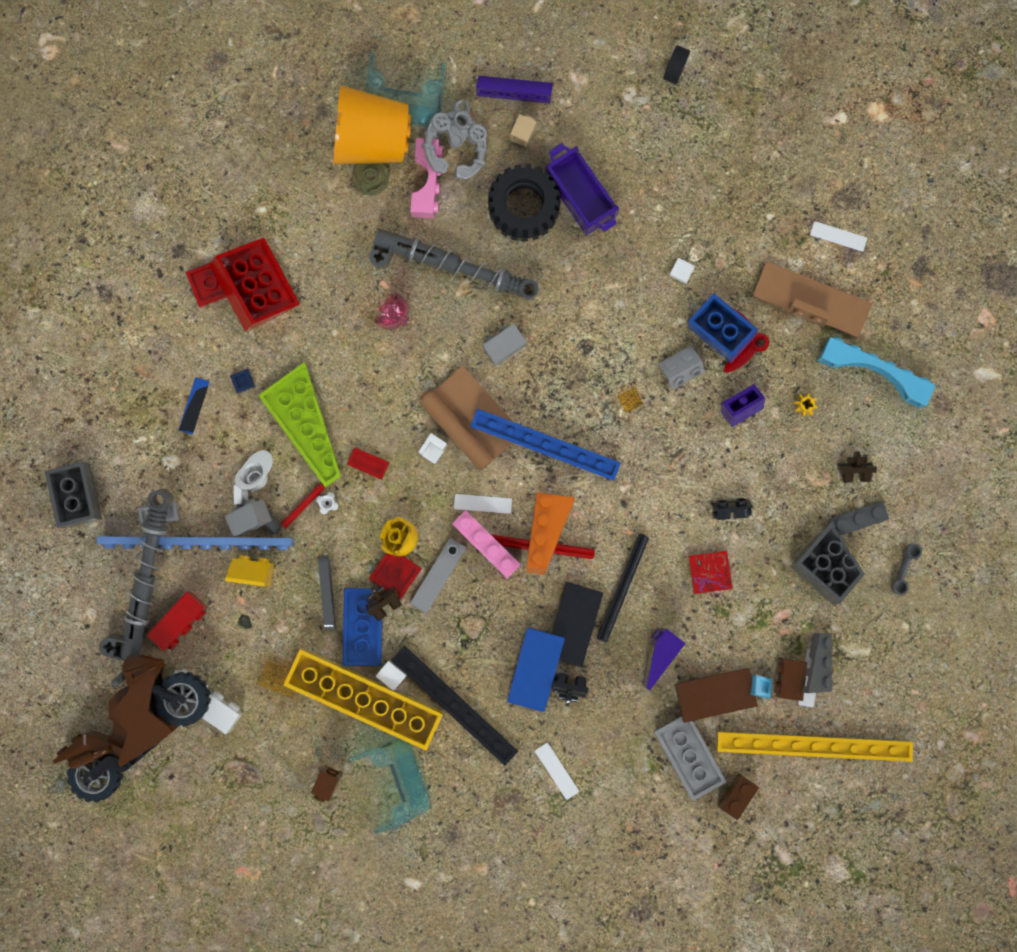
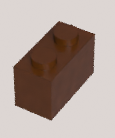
M780 658V662L776 664L778 681L774 683L776 697L803 701L804 693H802V689L805 686L807 662Z
M326 765L320 771L311 791L314 798L321 802L329 801L334 795L343 773Z
M738 773L717 806L738 821L759 787Z

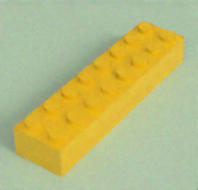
M304 648L299 650L283 685L426 751L444 713L439 709L397 690H392L384 684Z

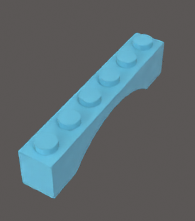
M830 337L826 340L817 361L834 369L843 366H858L876 371L895 386L903 401L918 408L927 406L936 386L931 383L930 379L925 377L919 378L908 369L902 370L897 368L895 363L890 361L884 362L878 359L879 356L876 354H867L856 345H847L841 338Z

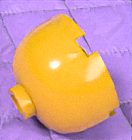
M401 517L388 520L380 533V539H382L383 544L381 548L385 553L394 556H405L411 553L418 542V531L415 525Z

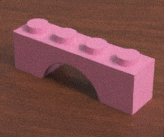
M416 138L415 160L416 163L422 165L427 170L428 180L422 189L412 193L410 212L412 217L434 219V214L438 213L439 201H436V194L440 193V183H437V176H441V174L434 172L426 160L424 150L421 148L425 138ZM433 139L432 145L435 146V155L442 158L443 146H440L439 139Z
M466 510L452 523L506 578L521 565Z

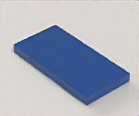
M344 588L342 666H382L383 619L378 621L373 615L370 616L365 607L370 603L367 597L373 594L371 588Z
M527 627L507 702L545 712L565 637Z

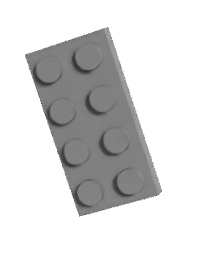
M679 716L654 730L657 739L692 801L726 783L724 776L693 721L683 723L682 717Z

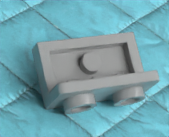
M691 346L658 363V367L668 380L671 389L682 386L685 382L698 377L704 372L702 360Z

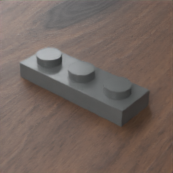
M880 501L827 519L828 524L831 521L834 522L835 528L841 536L888 520L889 516L884 502Z

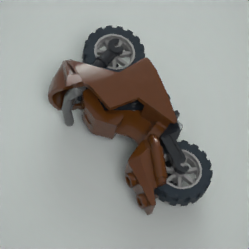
M145 655L128 656L124 661L122 672L111 682L113 687H118L125 679L128 684L118 690L109 700V720L113 721L112 734L108 736L94 730L84 735L79 733L71 740L73 744L69 747L64 746L56 753L58 757L53 760L54 764L63 760L68 761L67 764L70 768L67 770L69 778L67 783L71 786L70 790L72 793L75 792L77 794L76 797L79 799L83 798L86 802H100L115 793L121 785L120 781L123 779L122 772L127 771L180 725L185 727L194 724L204 716L211 703V698H209L211 693L210 689L206 687L207 683L202 681L199 675H193L192 672H178L163 680L164 668L166 666L163 659ZM188 702L196 704L193 710H191ZM182 705H184L188 713L180 712ZM92 762V769H91L89 766H87L86 764H89V763ZM83 769L87 771V773L84 776L82 772ZM100 778L108 779L105 786ZM94 781H96L99 788L92 787Z

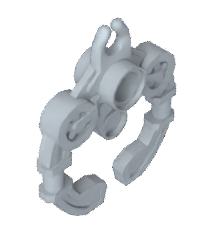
M459 99L455 103L452 112L447 114L438 112L431 117L430 124L424 132L425 141L421 148L424 150L426 160L434 172L444 174L448 168V163L443 158L436 157L434 152L435 146L432 145V140L437 138L436 133L446 131L449 145L454 149L460 147L465 138H467L471 144L476 146L474 151L478 153L477 159H473L470 167L460 165L454 170L455 178L466 180L474 176L481 167L485 166L484 157L488 151L486 143L487 131L482 125L475 124L469 115L470 107L467 101H464L466 109L464 111L459 109V105L463 102L462 99ZM457 119L461 120L462 125L457 122Z

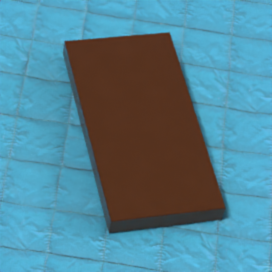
M750 668L674 684L683 723L758 706L756 696L750 695L752 686Z

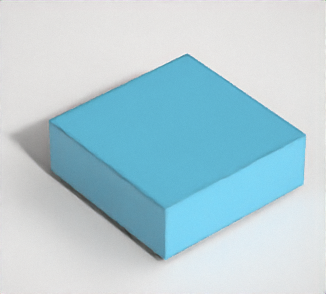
M753 675L750 695L766 699L771 698L773 679Z

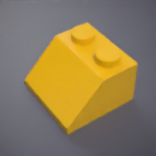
M239 555V558L232 559L225 581L264 587L271 586L275 563H269L270 559L258 558V561L250 560L251 556Z

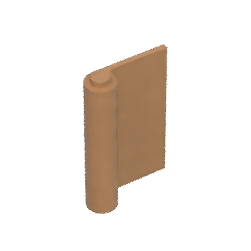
M463 365L435 391L429 392L427 390L420 396L421 401L419 403L479 471L487 467L512 444L510 441L470 427L477 408L507 420H512Z

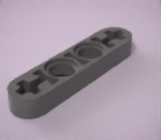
M329 555L318 556L323 621L325 631L336 630L331 565Z

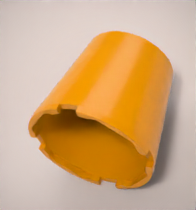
M340 85L333 164L403 163L404 153H408V138H410L411 114H408L409 104Z

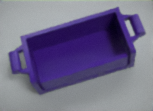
M560 143L549 150L551 163L545 166V173L548 172L551 175V180H555L557 183V190L560 191L561 200L585 235L588 236L598 228L605 232L616 225L615 217L618 216L620 208L618 205H615L592 169L581 156L578 147L569 149L563 143ZM563 150L567 151L565 154H563L556 160L553 158Z

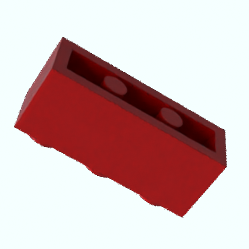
M186 592L147 636L163 651L173 650L180 643L178 639L182 635L186 636L193 629L191 625L196 620L200 621L206 615L205 610L208 606L192 592Z

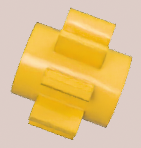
M810 393L806 394L805 398L800 394L798 396L799 401L793 402L797 408L794 412H800L801 417H804L806 413L812 416V409L818 408L815 405L817 398L812 399ZM805 401L806 405L809 406L807 409H805V405H802Z

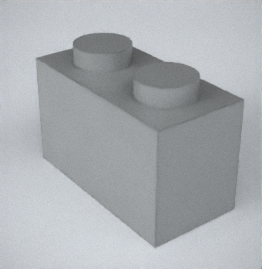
M515 324L504 326L499 330L500 333L495 337L491 335L484 340L483 350L495 367L527 346L526 340Z
M248 500L244 502L245 506L234 507L231 509L232 512L225 516L233 537L247 534L272 521L264 500Z

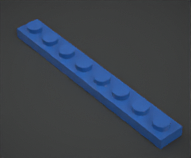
M478 408L470 426L613 481L621 464L619 461Z

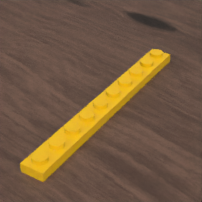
M717 731V752L913 762L912 741Z

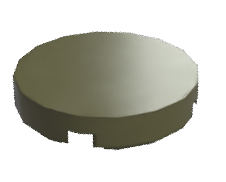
M384 163L356 164L352 173L353 184L364 195L373 196L380 194L389 183L390 176Z

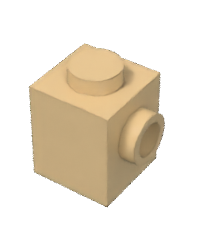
M519 114L510 133V141L527 148L536 130L537 122L529 115L523 116Z

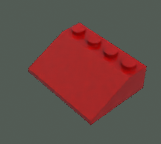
M265 238L219 254L209 263L245 332L300 305Z

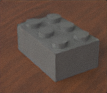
M79 462L45 471L57 528L65 529L102 520L89 463Z

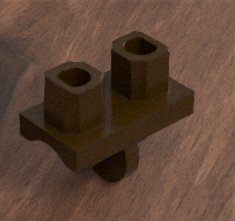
M855 451L853 457H847L848 463H837V469L840 471L841 480L844 483H852L854 473H859V480L861 482H871L873 473H877V467L873 466L872 462H867V457H861L860 451Z
M373 586L371 588L373 594L367 597L370 603L365 607L370 616L373 615L380 621L387 615L383 609L384 606L389 604L395 610L402 604L394 586L387 591L384 586L379 590Z

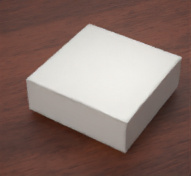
M678 258L669 276L686 284L695 266Z

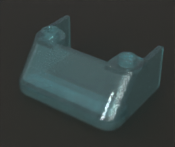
M371 52L366 79V92L409 104L410 124L428 127L431 117L438 112H442L447 79L446 63L442 62L439 81H427L423 85L422 93L385 88L386 81L383 74L376 72L377 61L375 53Z
M395 738L354 753L349 758L350 762L369 756L372 764L376 767L382 768L389 765L402 803L392 808L390 812L391 820L377 824L374 830L375 834L405 824L429 809L431 800L410 743Z

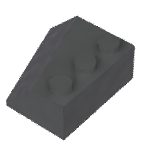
M831 521L811 540L790 567L830 603L835 605L845 599L865 573L854 555L846 547L845 541L837 532L834 522Z

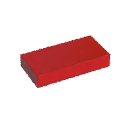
M355 447L347 463L348 466L383 480L390 464L388 461Z

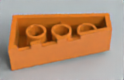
M537 492L526 566L527 573L545 575L574 504V497Z

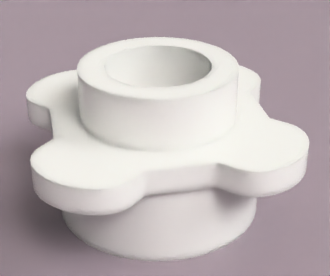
M331 492L316 499L322 514L338 509V504L334 500L335 495Z

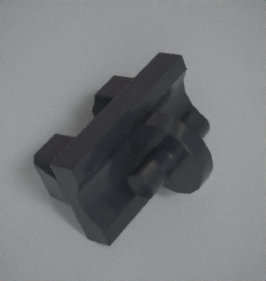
M558 673L556 680L553 682L551 692L559 693L558 699L565 700V706L569 707L570 701L577 703L578 697L586 698L588 687H586L585 677L576 676L573 685L567 683V674Z

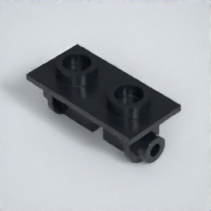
M737 498L735 501L718 500L715 503H711L714 509L712 511L713 519H731L730 512L734 513V519L748 518V516L752 515L751 508H753V505L749 499Z

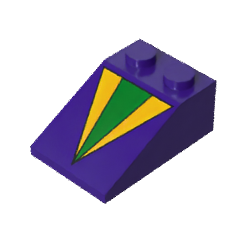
M663 627L661 629L657 628L651 636L653 640L650 642L642 684L649 691L686 644Z

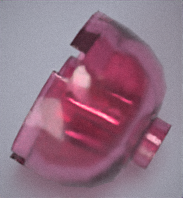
M395 291L394 295L391 294L379 309L381 315L380 317L375 316L374 323L386 330H395L400 325L404 327L410 319L408 317L410 311L409 304L406 299Z

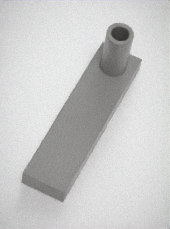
M452 538L448 540L410 602L411 605L424 613L428 612L465 552V546Z

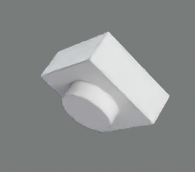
M234 485V505L245 506L244 502L248 501V490L240 489L237 485Z

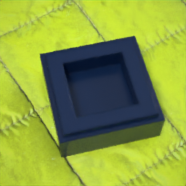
M249 369L230 375L237 394L255 388Z

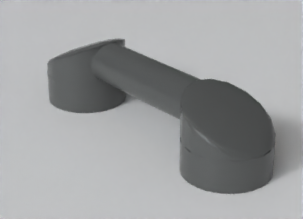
M908 544L903 549L904 559L896 579L892 580L890 584L891 590L897 595H904L908 592L909 586L904 579L911 560L918 559L922 555V548L918 544Z

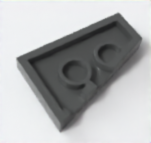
M832 633L813 634L809 654L812 661L810 669H806L805 676H808L807 686H803L802 693L832 692Z

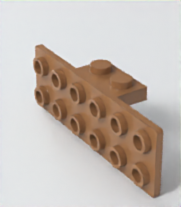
M770 262L765 263L753 293V297L790 311L798 317L808 318L813 323L823 324L855 338L860 336L872 305L871 302Z

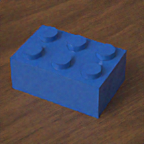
M714 293L688 321V328L730 363L756 337L758 331L755 326Z

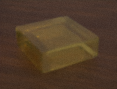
M636 388L618 395L625 413L644 405Z

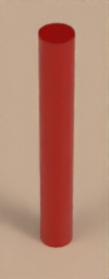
M320 482L280 524L286 529L325 489L324 485Z

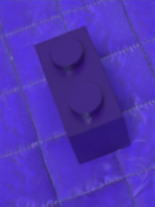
M753 384L722 402L721 414L730 426L733 427L764 409L765 397L756 385Z

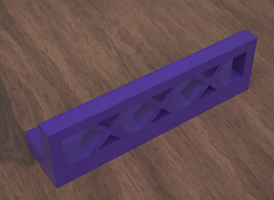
M478 75L476 96L550 104L553 83Z

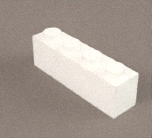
M186 669L175 670L173 674H177L178 672L187 673L189 671ZM210 690L209 698H211V703L208 706V711L202 718L224 734H228L243 712L240 711V707L234 702L228 703L225 701L224 695L218 691L212 692ZM188 702L191 710H193L196 704Z

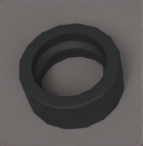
M676 45L663 76L664 80L673 84L678 83L690 50Z

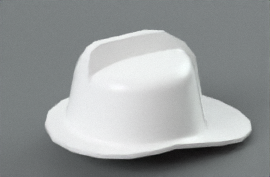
M265 450L254 453L236 474L235 484L237 487L243 490L248 489L250 492L262 489L268 481L267 474L273 464L272 455Z

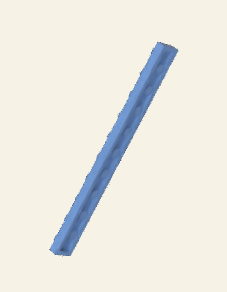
M97 536V544L103 545V548H115L116 545H123L124 549H135V545H142V549H144V545L139 540L140 537ZM142 537L141 540L145 543L146 537ZM159 537L158 545H161V549H173V545H181V549H193V545H200V549H212V546H219V549H231V546H239V549L250 550V546H258V550H270V546H277V550H289V546H294V538Z

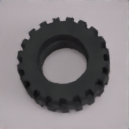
M521 164L515 165L513 170L509 167L504 170L503 175L500 173L496 177V181L492 182L488 194L490 219L494 222L495 228L501 230L502 235L505 237L509 235L512 240L517 241V238H521L522 242H528V238L536 240L539 238V235L542 234L544 236L548 233V229H552L559 215L561 201L560 191L557 190V183L555 180H551V175L548 172L542 173V168L538 166L536 169H532V165L526 164L525 168H521ZM530 189L540 196L542 207L532 217L519 218L508 211L506 206L507 197L515 190Z

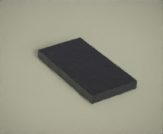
M566 582L552 634L565 637L559 658L560 661L583 667L603 592Z

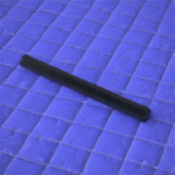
M638 534L597 635V639L602 642H607L649 540V537L644 534Z

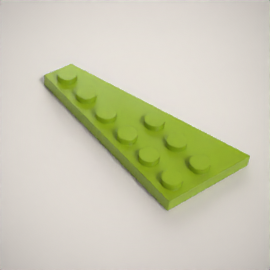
M303 362L258 396L324 487L327 488L342 476L307 365Z

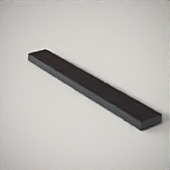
M405 645L392 658V661L503 765L506 766L517 754L518 750Z

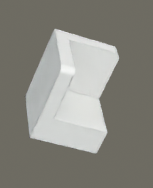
M431 433L418 453L436 464L448 445Z
M391 660L376 675L378 679L392 690H395L407 676Z

